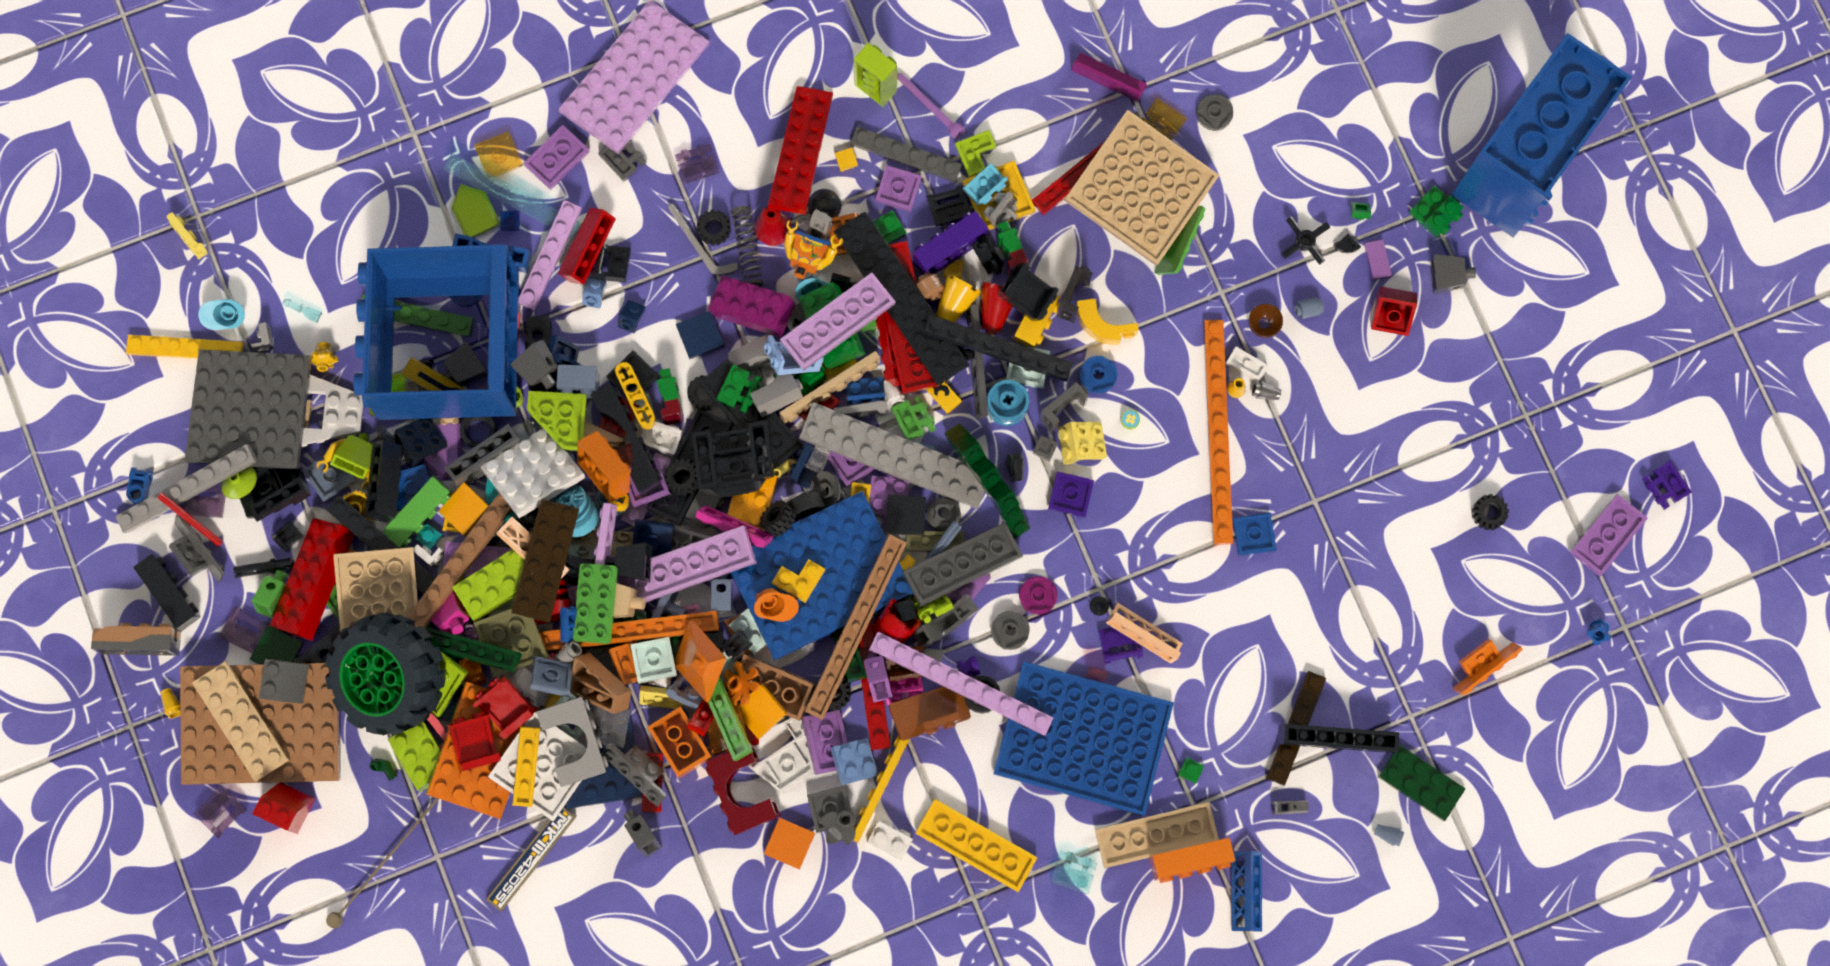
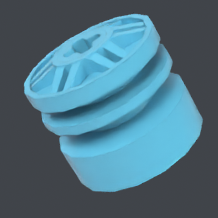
M573 485L572 488L566 489L551 500L552 502L579 508L572 537H580L590 533L600 521L599 508L580 486Z

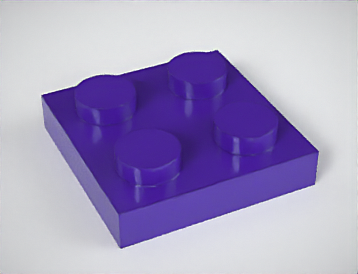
M1057 471L1048 509L1085 518L1094 480Z

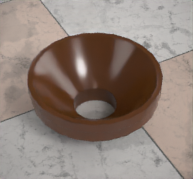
M1260 304L1249 315V327L1256 336L1270 338L1281 330L1283 316L1277 307L1271 304ZM1267 319L1270 326L1263 329L1260 327L1259 321Z

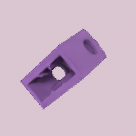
M874 652L869 653L867 659L864 660V665L873 701L878 702L893 698L883 656H879Z

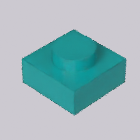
M426 524L415 539L432 551L443 535L429 524Z

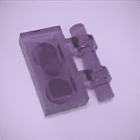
M710 144L697 145V148L681 150V153L674 154L676 162L684 160V163L678 165L683 184L719 173L714 154L708 156L705 154L712 151ZM700 155L701 157L690 161L689 159L690 157Z

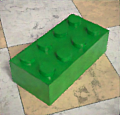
M831 282L799 297L806 318H810L842 294L840 287ZM856 332L823 356L825 367L833 370L866 355L858 333Z

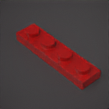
M883 312L877 317L875 322L880 332L878 341L883 351L881 359L883 364H885L884 377L887 382L896 387L901 385L885 313Z

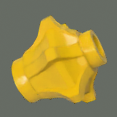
M319 342L311 355L312 364L321 372L328 371V368H334V363L339 361L338 357L333 353L332 345L327 342Z

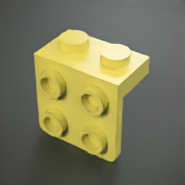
M1069 422L1058 427V437L1060 439L1061 456L1064 465H1070L1079 460H1102L1107 457L1103 429L1100 422Z

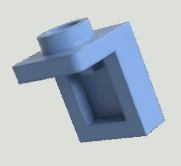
M588 276L583 289L582 304L600 309L607 281L595 280Z

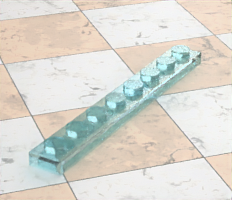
M451 153L443 168L444 171L549 228L552 227L559 212L557 209ZM576 221L569 236L573 241L582 224L579 221Z

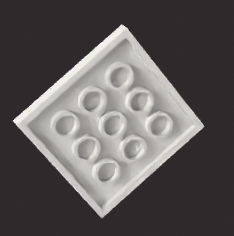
M540 429L522 440L519 444L511 449H507L496 458L481 466L484 474L518 518L539 507L541 499L550 500L585 478L584 473L569 454L544 429Z
M534 712V715L524 724L526 727L540 728L532 807L554 821L581 782L560 787L555 767L578 760L585 753L587 747L556 726L542 731L537 713ZM520 732L501 757V761L496 764L488 776L512 794H514Z

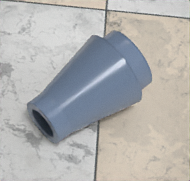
M1377 824L1374 835L1380 837L1393 847L1394 845L1399 847L1405 832L1401 831V828Z

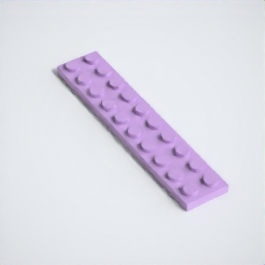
M743 525L652 558L650 582L617 575V583L637 589V597L645 598L646 602L756 564L757 562L746 526ZM578 585L567 588L569 591L568 597L575 608Z

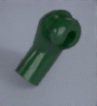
M377 758L369 764L372 771L384 772L389 781L398 777L388 760Z

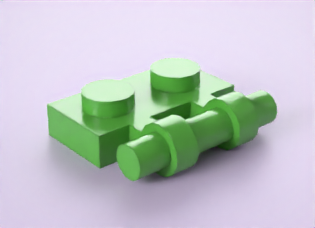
M920 396L914 399L916 405L911 406L909 400L891 407V411L905 439L910 441L924 435L923 427H927L929 432L936 430L935 421L929 415L928 407ZM915 413H920L923 419L918 420Z

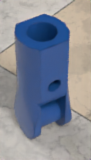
M569 606L568 609L566 607L560 609L561 642L569 643L574 641L573 633L577 610L574 606Z

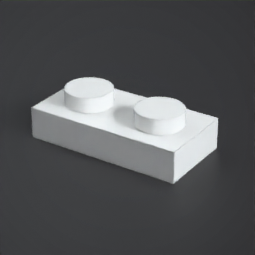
M1235 347L1226 362L1228 366L1258 382L1269 366L1238 347Z

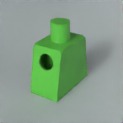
M276 570L273 578L265 576L251 601L257 613L273 618L285 588L286 573Z

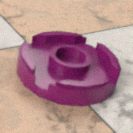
M1035 576L1023 583L1019 592V600L1022 607L1029 613L1042 615L1053 609L1057 602L1058 593L1056 586L1049 579Z

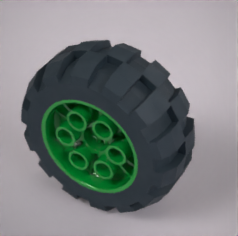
M388 612L375 613L352 622L349 627L342 629L332 644L334 647L330 648L325 666L330 667L329 673L325 676L327 690L332 689L335 697L332 702L338 712L344 711L348 715L346 720L360 729L366 727V732L384 736L389 733L395 735L421 724L429 718L432 711L436 710L443 694L439 689L445 685L446 670H441L440 666L443 656L440 648H434L430 641L432 638L431 634L422 626L416 628L414 620L399 614L394 616Z

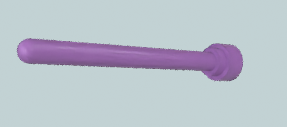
M902 73L897 74V79L949 128L948 131L955 140L964 133L965 128L960 123H953Z

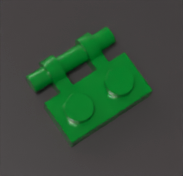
M732 365L716 400L734 408L736 402L742 404L739 410L746 413L753 404L750 393L760 389L762 378L755 375L753 381H749L747 379L750 372ZM744 386L749 388L745 397L740 395Z

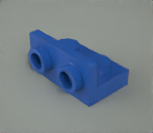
M883 377L865 378L849 382L846 387L847 404L857 405L866 402L885 401Z

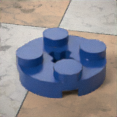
M1103 356L1088 358L1082 365L1079 373L1081 384L1091 394L1107 393L1115 386L1118 377L1115 364ZM1095 371L1104 374L1100 380L1094 378L1093 375H1095Z

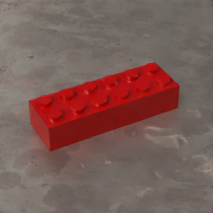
M313 517L269 626L284 633L310 641L313 640L336 583L334 554L348 553L354 538V534L342 525Z

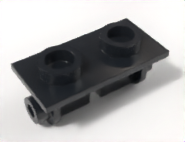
M987 235L971 244L988 275L992 272L995 274L1002 272L1001 268L1004 264Z

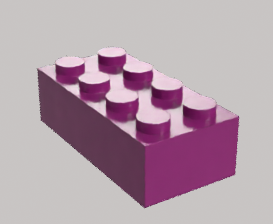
M722 275L708 310L715 318L781 338L795 303L788 295Z

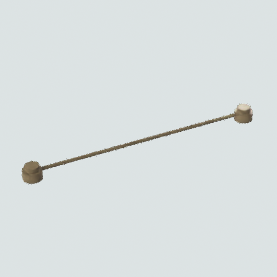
M438 798L432 802L339 913L332 912L327 916L326 923L330 928L336 929L342 926L344 920L341 914L439 800Z

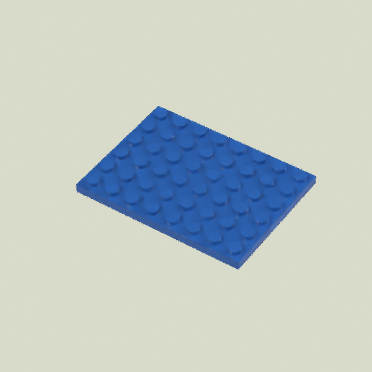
M863 491L791 524L792 527L788 528L786 533L783 532L781 536L778 535L777 537L773 536L772 542L764 548L756 547L751 543L757 563L730 572L774 661L844 628L886 540V536ZM808 559L825 568L824 574L807 602L804 603L795 598L799 608L797 614L792 619L780 622L764 619L755 614L756 593L772 588L780 593L788 594L772 584L781 566L797 575L801 573ZM899 561L874 613L884 609L892 599H896V602L913 595L902 574L903 569Z
M1023 661L1014 699L1053 717V720L1046 735L1043 736L1008 718L993 775L1145 816L1174 702Z

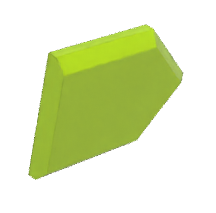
M460 184L451 209L463 234L475 238L500 226L501 223L486 192Z

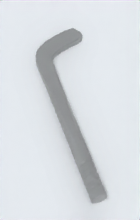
M673 203L668 206V209L712 274L725 275L738 270L737 263L716 266L683 219L675 204Z

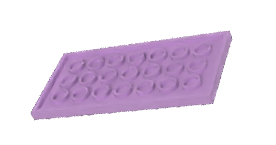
M650 0L561 105L559 112L619 154L709 46V41Z

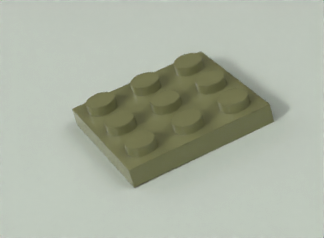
M512 609L474 622L480 642L522 654L517 669L532 664L534 656L549 658L536 619L511 613ZM489 666L493 678L509 672Z

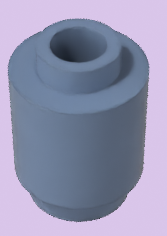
M1314 297L1297 301L1294 311L1300 319L1319 316L1324 312V306L1320 298Z

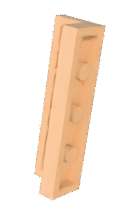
M511 517L496 534L525 560L532 534ZM564 566L562 578L569 571L566 566Z
M1117 603L1106 624L1170 664L1179 658L1181 654L1179 650L1183 643L1121 604ZM1119 610L1124 613L1125 617L1117 613V611ZM1137 621L1141 624V627H1139L1133 622ZM1152 631H1153L1154 633L1157 634V637H1155L1154 635L1150 634L1149 632H1152ZM1165 642H1170V643L1174 644V645H1175V648L1171 647L1170 645L1166 644Z

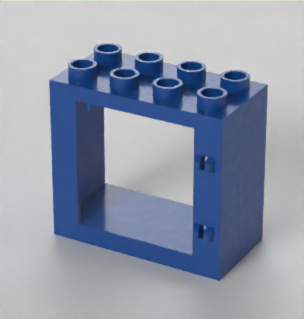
M1567 33L1481 150L1452 193V196L1514 238L1524 224L1531 225L1539 214L1537 207H1545L1548 204V201L1553 197L1550 190L1621 94L1632 76Z
M507 245L367 249V262H359L357 271L359 285H366L365 299H357L356 303L358 322H364V335H357L355 338V353L357 359H363V372H355L353 380L355 395L362 396L364 408H370L378 420L516 416L517 371L510 364L517 358L519 271ZM490 295L488 389L392 392L394 310H401V306H395V298Z

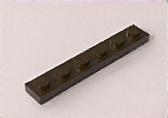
M1307 671L1287 724L1309 725L1326 681L1325 677ZM1279 745L1266 779L1285 786L1300 746Z

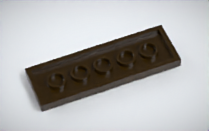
M545 499L540 500L511 613L550 623L579 508Z

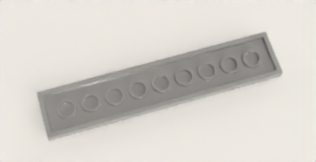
M812 403L799 439L978 509L984 489L964 462L817 403Z

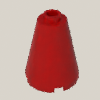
M766 207L757 217L754 224L757 239L768 246L783 244L786 232L789 231L787 228V222L790 220L789 217L780 210Z
M983 282L981 286L982 329L985 330V333L996 336L997 332L1001 333L1012 306L998 296L1003 286Z

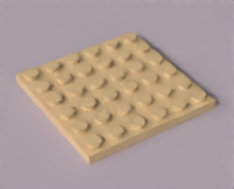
M1127 110L1064 201L1157 266L1215 183L1219 174Z

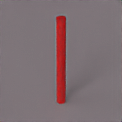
M162 492L159 494L157 499L218 547L222 544V539Z

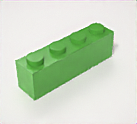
M432 476L382 532L399 547L405 548L412 541L410 536L414 532L418 534L424 528L423 522L427 518L431 520L438 512L436 508L440 504L445 505L451 498L449 494L452 491L436 476Z

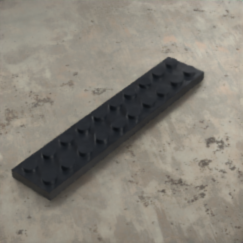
M866 211L834 230L833 232L839 242L843 238L842 246L862 276L865 278L870 273H873L896 301L886 311L937 387L969 367V363L957 345L923 334L928 315L936 316V314Z

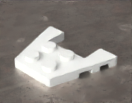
M310 375L308 393L326 395L322 429L304 428L302 447L308 446L307 444L317 442L318 444L329 439H340L349 435L360 434L364 407L362 396H356L354 391Z
M790 717L784 721L794 740L761 762L749 766L750 769L782 794L814 773L802 719L798 721Z

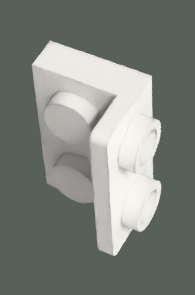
M884 819L882 822L878 821L867 843L902 861L913 841L910 838L911 834L903 829H900V831L893 829L894 825Z

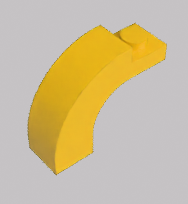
M1096 299L1076 302L1079 323L1084 331L1093 339L1104 344L1120 345L1121 337L1131 339L1138 334V323L1110 325L1103 321L1098 314Z

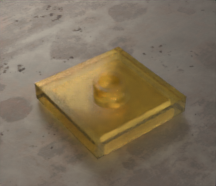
M509 131L474 145L488 180L523 166Z

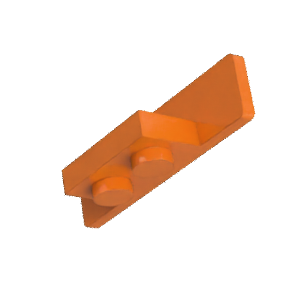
M1487 639L1458 661L1467 677L1453 687L1454 691L1461 695L1470 693L1475 686L1486 681L1488 676L1500 670L1505 663L1516 658L1518 653L1523 650L1522 647L1512 642L1499 652L1493 641Z

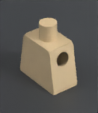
M617 583L613 618L633 617L635 609L643 610L645 608V598L637 597V589Z

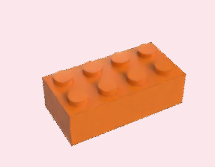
M1229 837L1152 855L1149 857L1154 881L1159 880L1161 884L1174 880V876H1179V879L1191 877L1193 875L1192 872L1196 871L1200 875L1212 871L1213 867H1217V870L1229 868L1231 863L1235 861Z

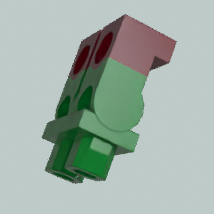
M1005 221L997 225L998 249H1002V255L1008 261L1007 274L1009 277L1016 264L1025 263L1028 265V259L1017 236L1016 228L1011 229L1009 222Z
M670 368L659 370L660 379L656 381L666 407L661 409L664 424L682 423L684 421L677 392L679 388L676 377H672Z

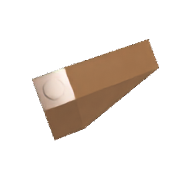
M744 654L741 663L742 669H744L746 674L749 673L751 668L758 670L757 677L751 679L750 682L755 681L759 685L763 684L786 710L787 716L800 721L805 714L804 710L817 683Z

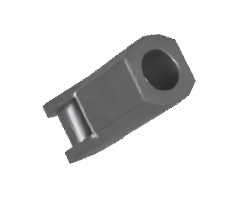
M1307 800L1272 802L1274 805L1273 815L1308 814L1309 811ZM1282 804H1287V811H1282Z

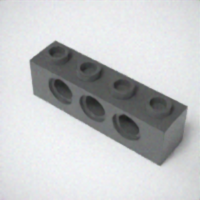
M507 424L446 466L445 470L458 488L463 482L470 485L485 475L481 466L521 441L509 424Z

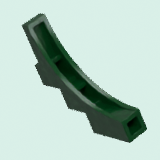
M960 423L946 431L944 435L951 448L958 454L982 486L1002 520L1006 523L1013 538L1015 539L1028 531L1030 527L1019 507L1020 504L1013 490L1002 480L996 466L985 456L979 442Z

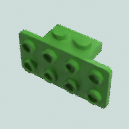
M1204 206L1197 207L1156 266L1155 274H1177L1182 269L1185 256L1190 250L1191 242L1197 234L1200 221L1204 217Z
M586 563L580 565L578 588L576 591L577 615L573 633L574 641L609 644L611 642L618 573L616 566Z

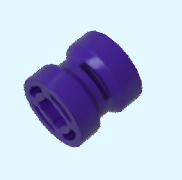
M975 656L969 657L966 662L963 660L956 661L959 672L967 676L969 674L974 676L981 674Z

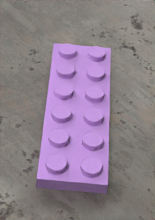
M870 273L782 337L780 342L804 371L892 307L896 301L875 275Z

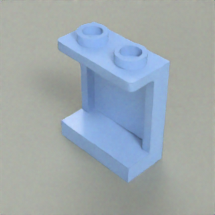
M768 335L767 341L764 344V352L768 355L771 367L774 368L777 375L820 371L824 357L803 371L783 344L775 342L773 335Z

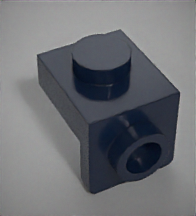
M628 300L620 313L618 327L631 333H636L638 323L645 313L646 306Z

